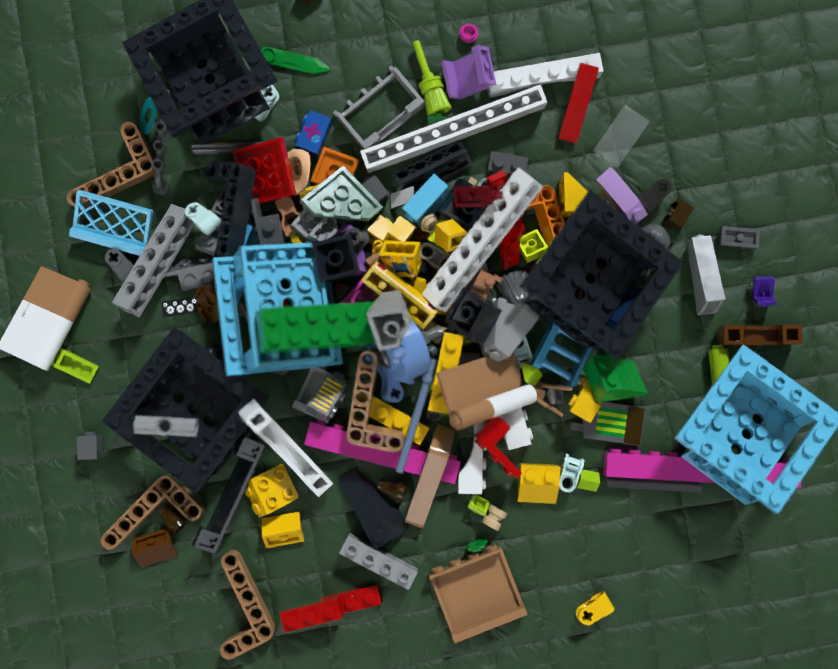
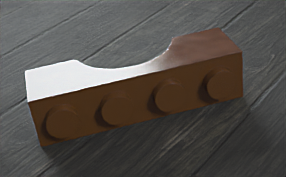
M724 325L717 327L718 345L803 344L802 325Z

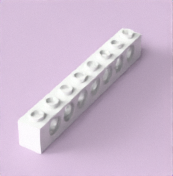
M518 167L500 190L503 191V199L493 201V205L487 206L479 220L474 223L472 229L462 239L459 246L451 253L449 259L438 270L436 276L423 291L422 295L435 308L447 312L457 299L462 288H465L543 186Z

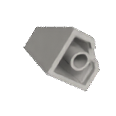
M400 290L381 293L367 312L378 349L398 348L412 325Z
M498 298L492 302L502 309V312L484 342V351L497 362L508 358L539 319V316L527 305L522 303L513 305L507 303V299Z

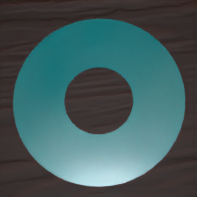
M151 97L145 101L140 118L141 131L145 135L151 131L156 118V107ZM150 108L151 119L149 123H146L145 114L147 109Z

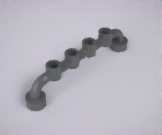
M167 86L166 88L175 102L177 98L172 88ZM159 115V121L155 123L158 138L153 143V148L156 150V159L152 161V168L155 170L153 190L159 196H165L170 191L169 184L162 180L163 171L166 169L164 153L167 151L165 137L168 130Z

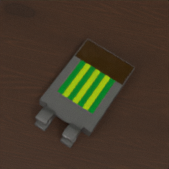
M602 402L591 423L584 419L582 424L571 422L570 430L583 432V438L640 446L645 408Z

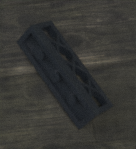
M458 140L393 172L392 175L400 191L414 186L415 195L433 174L443 181L472 166L468 151ZM457 148L460 149V150H458V151H456V152H454V153L451 152V151H453V150H455V149H457ZM405 174H408V176H406V177H404V178H402V179H399V177H401V176H403V175H405Z

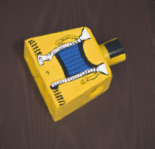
M384 240L379 253L384 265L399 277H403L404 281H412L417 277L422 262L420 242Z

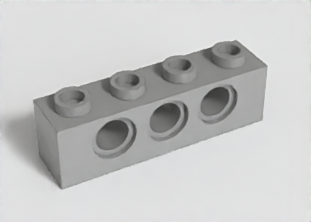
M349 533L339 554L408 590L418 573V568L380 548L374 549L372 544Z

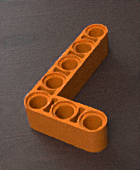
M544 185L526 210H535L543 239L547 246H549L564 225V220L554 189L549 185Z

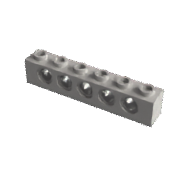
M173 204L170 205L112 301L113 304L123 311L140 318L194 227L193 221L185 215L184 208Z

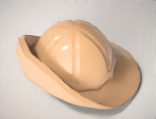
M292 149L287 154L296 193L300 194L308 183L311 164L310 155L306 150Z

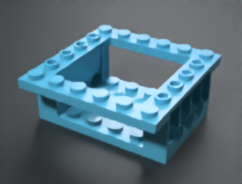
M311 243L241 246L233 257H216L212 259L226 376L343 364L341 348L259 354L255 313L260 308L284 307L282 304L284 299L290 300L292 307L335 304L332 282H320ZM235 277H243L252 347L245 354H243L234 284ZM283 279L287 280L290 288L283 289L280 286V281Z
M743 344L681 428L675 439L687 447L681 455L683 459L743 504L747 505L759 501L777 514L838 427V412ZM754 414L761 417L760 424L754 423L752 419ZM814 422L815 424L775 482L772 484L766 480V477L800 428ZM743 429H747L751 433L750 439H745L742 436ZM733 444L738 445L740 448L738 455L731 451Z

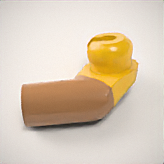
M375 240L373 242L372 255L364 260L368 268H371L377 260L381 261L379 253L383 246V241Z

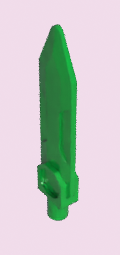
M264 46L261 50L270 65L309 74L330 71L327 65L315 57Z

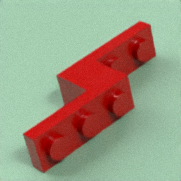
M500 171L487 177L486 186H492V191H500L507 183V173ZM519 217L500 242V267L504 270L515 266L520 261L521 217Z
M500 416L491 418L474 435L477 438L474 442L482 450L486 448L490 452L488 456L496 464L500 462L504 466L502 470L510 478L514 476L517 479L522 472L495 446L511 427Z
M378 584L321 597L317 603L280 611L283 631L288 632L342 619L344 613L381 605L382 601Z

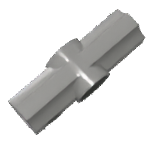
M136 416L133 428L136 434L196 437L199 423L198 419ZM164 421L170 423V430L168 432L162 427Z

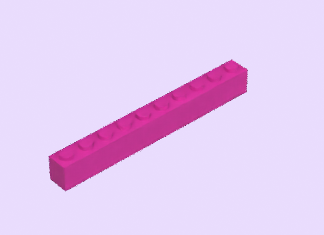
M610 449L609 452H604L603 475L607 477L715 483L676 452H667V456L660 455L658 451H648V454H640V450H629V453H621V449ZM783 459V462H777L766 477V480L773 484L790 459ZM801 481L796 488H801Z

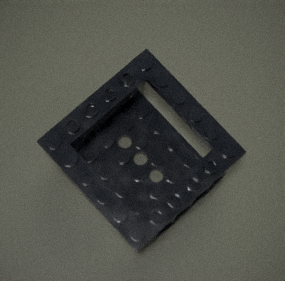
M199 0L122 42L172 138L191 129L200 143L204 145L270 109L261 90L278 82L233 0ZM219 14L224 20L227 28L229 29L231 35L233 36L236 44L238 45L241 53L243 54L246 62L248 63L252 71L249 72L246 64L244 63L241 55L239 54L236 46L234 45L231 37L229 36L226 28L224 27L219 17ZM149 52L161 67L182 109H177L148 54ZM201 63H207V66L205 68H198ZM215 77L213 83H206L208 78Z
M589 190L519 287L530 294L525 302L584 348L599 347L614 359H618L684 262L597 194ZM598 258L602 259L605 263L603 269L598 268L596 265ZM655 267V271L614 330L606 326V323L642 271ZM587 274H591L594 277L592 284L586 282L585 277ZM576 289H580L583 292L581 300L576 299L574 296Z
M174 326L101 422L197 494L211 476L218 474L235 452L242 435L246 437L252 429L238 412L252 399L263 408L270 397L241 375L226 376L223 361L178 327ZM177 392L184 394V400L181 403L175 400ZM193 403L199 405L200 410L197 414H192L190 411V406ZM207 415H212L215 418L212 426L205 423ZM152 416L198 419L199 428L196 437L165 435L193 456L196 462L191 466L151 434L134 433V421L130 418ZM164 421L162 425L166 432L170 430V423L168 421Z

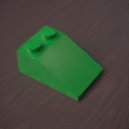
M610 355L592 357L583 368L596 403L646 396L648 394L633 360L620 357L614 359Z

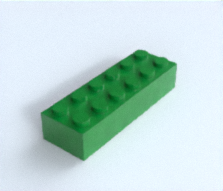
M375 302L260 308L255 313L259 354L377 345L367 317V312Z

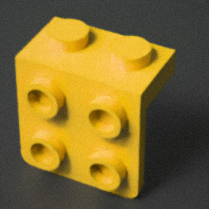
M283 464L250 479L247 491L245 492L252 502L254 513L259 518L298 498V493Z

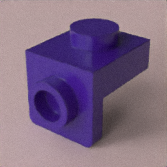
M773 276L753 278L751 299L758 306L768 307L769 305H776V300L773 297L775 278Z

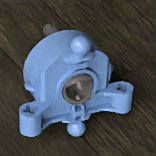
M411 320L412 325L398 348L379 350L377 345L367 346L375 348L379 353L377 371L382 378L381 399L385 403H394L402 400L404 391L400 382L412 385L415 383L414 378L429 370L430 358L438 355V349L433 344L429 347L427 346L431 341L443 337V331L437 333V331L442 329L439 325L427 331H420L419 326ZM365 354V359L368 362L374 361V357L371 354Z

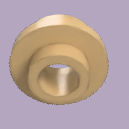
M434 214L426 215L421 220L420 228L424 232L432 233L435 231L436 224L439 221Z

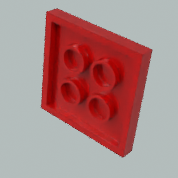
M284 137L232 150L235 162L251 166L255 169L256 175L252 199L258 198L259 204L297 195Z

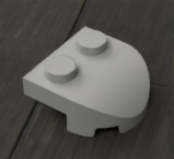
M306 208L289 226L309 243L330 239L338 229L336 219L314 217Z

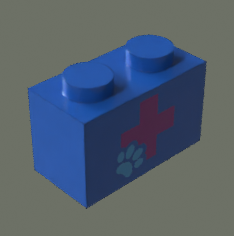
M310 110L309 114L303 118L301 133L298 132L296 135L295 143L297 149L306 150L310 155L319 158L332 127V119Z

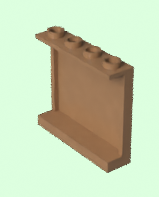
M496 544L485 548L486 551L482 553L473 552L467 555V559H455L449 562V566L444 568L437 566L431 569L432 572L429 573V578L435 589L454 643L528 615L501 546H496Z

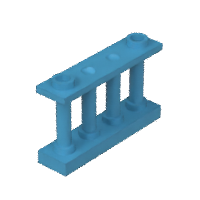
M550 322L529 365L538 369L545 367L567 379L566 387L573 388L580 382V373L593 348L586 349L583 347L580 355H577L557 344L555 340L557 334L562 333L569 338L571 337ZM549 350H554L575 362L572 372L570 373L550 362L546 357Z

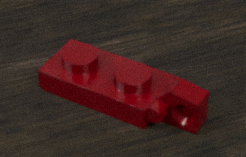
M492 186L453 187L455 207H486L493 205V201L503 199V191H492Z

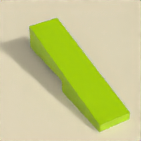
M60 347L51 364L55 368L89 384L99 368L96 364Z

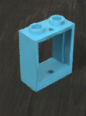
M433 174L403 206L402 209L405 213L403 216L412 225L421 230L420 225L423 217L435 214L450 192L448 185Z

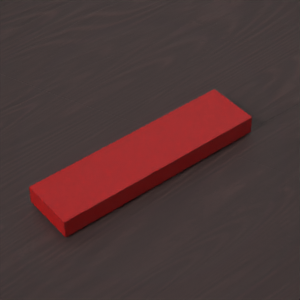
M579 63L558 139L577 143L599 67Z

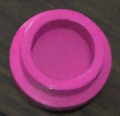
M473 24L463 25L459 33L461 40L465 43L474 42L478 37L476 26Z

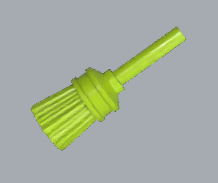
M419 40L413 42V46L423 73V80L418 86L421 89V95L424 96L427 115H435L437 112H440L441 115L446 114L452 108L443 91L444 86L441 83V77L434 76L430 72Z

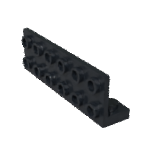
M242 435L234 452L236 456H239V459L207 527H199L192 542L193 547L215 554L217 548H220L222 545L223 535L229 529L231 518L239 508L242 494H245L247 491L249 479L254 475L256 464L264 454L265 445L254 436L249 435V437H245Z

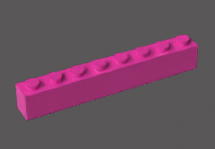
M316 419L315 422H310L304 445L396 469L402 449L398 452H389L353 445L347 440L345 426L334 424V427L326 425L327 422ZM358 430L352 431L354 436H361V433ZM371 435L374 440H381L379 435ZM390 439L393 444L400 443L399 440ZM412 444L404 471L421 475L429 448L427 451L419 450L420 446ZM449 454L441 481L455 484L461 462L457 460L456 455Z

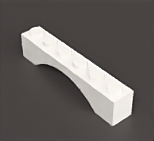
M600 53L494 71L497 85L487 88L489 98L508 95L515 91L540 84L574 81L579 63L599 67L596 77L598 79L603 73Z
M254 399L238 412L243 420L275 450L318 497L333 484L326 474Z
M487 420L474 425V435L487 423ZM474 441L469 458L458 472L459 494H482V489H486V478H482V470H486V458H483V450Z

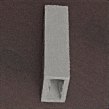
M696 235L691 238L688 244L697 315L717 313L725 301L724 290L711 235Z

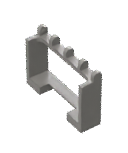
M392 65L388 67L391 74L383 81L379 76L375 78L378 85L367 92L365 88L361 89L364 96L353 104L350 100L346 101L349 106L346 111L340 113L335 110L333 112L363 150L378 145L424 107L425 101L401 72ZM396 78L414 100L377 133L374 132L363 141L345 118Z

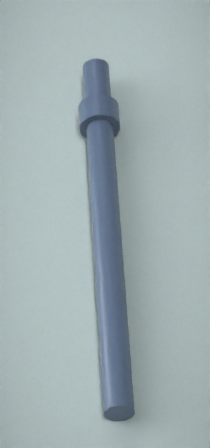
M430 358L429 370L423 374L422 387L395 470L396 472L403 473L429 387L431 383L433 384L435 378L433 375L438 360Z

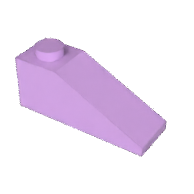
M609 167L596 179L612 207L635 225L648 215L640 200L612 167Z

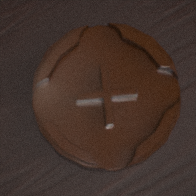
M212 285L199 287L195 293V300L197 299L198 302L196 308L200 316L208 322H218L219 314L215 287Z

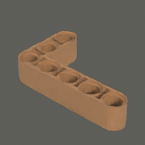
M126 122L120 130L134 161L72 189L67 194L69 204L75 207L78 190L93 193L94 188L99 187L97 195L108 198L155 176V170L152 168V161L155 158L142 131L134 123ZM135 129L134 135L128 136L129 131ZM139 146H143L142 152L137 154L136 149ZM151 163L150 169L145 171V164ZM134 171L133 177L127 179L128 172ZM116 179V184L110 187L111 180ZM82 197V203L85 208L92 206L88 198Z
M368 347L359 357L347 429V440L353 445L398 452L402 449L405 441L403 432L368 424L379 362L378 351L373 347ZM365 354H371L374 357V361L368 362L365 359ZM362 373H367V374H369L370 377H371V380H369V381L363 380L362 377H361V374H362ZM360 392L366 393L367 396H368V399H366V400L361 399V398L358 396V393H360ZM360 411L365 417L358 418L355 412ZM358 430L361 433V436H354L352 431ZM378 434L381 440L376 441L371 435ZM396 437L400 440V443L393 444L390 439Z
M437 424L426 461L404 521L405 523L420 528L424 527L449 458L455 429Z
M171 474L161 476L101 537V544L108 550L121 545L166 498L188 520L192 521L204 515L205 506L184 484ZM165 479L171 481L169 489L164 486ZM179 492L185 495L184 502H180L177 499ZM151 493H155L157 495L156 502L151 501ZM192 506L198 508L199 513L197 516L191 513ZM137 507H141L143 509V516H139L137 514ZM124 521L130 524L129 530L124 529ZM110 535H113L116 538L115 544H112L109 541Z
M237 550L228 551L222 557L221 564L251 627L225 640L220 648V653L225 659H233L271 639L276 629L243 557ZM229 555L235 557L236 564H230L227 557ZM237 573L243 574L244 582L237 581ZM250 591L253 594V599H247L244 596V592ZM253 609H259L262 616H254ZM261 627H268L270 634L262 633ZM249 635L253 642H245L244 636ZM227 644L233 645L234 648H235V651H234V652L228 651L227 648H226V645H227Z

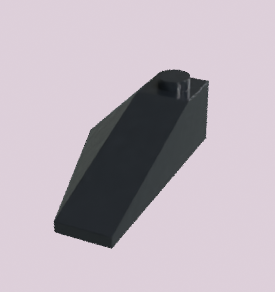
M356 469L338 478L374 549L389 542L409 528L408 524L404 522L405 518L401 511Z

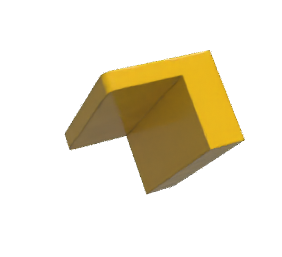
M299 512L262 518V539L266 548L304 542Z

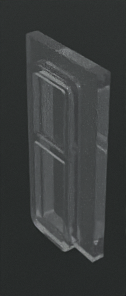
M624 105L593 152L618 168L650 121L627 105Z

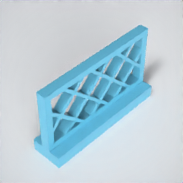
M78 190L76 193L73 227L69 231V236L140 256L149 242L153 210ZM82 197L88 198L92 206L86 209L82 203ZM101 202L107 203L111 211L105 214L98 204ZM93 207L101 216L96 220L88 212ZM120 207L125 208L129 216L123 219L117 209ZM112 212L119 220L115 225H112L107 218V215ZM139 212L147 214L146 222L141 224L135 214ZM84 213L90 224L79 223L80 215ZM131 217L138 226L133 230L125 222ZM103 219L109 228L106 230L100 229L96 222ZM121 224L127 233L121 235L114 227ZM140 229L144 235L143 241L137 239L133 232Z

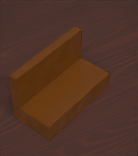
M168 528L132 539V555L141 568L178 556V552L172 545V532Z

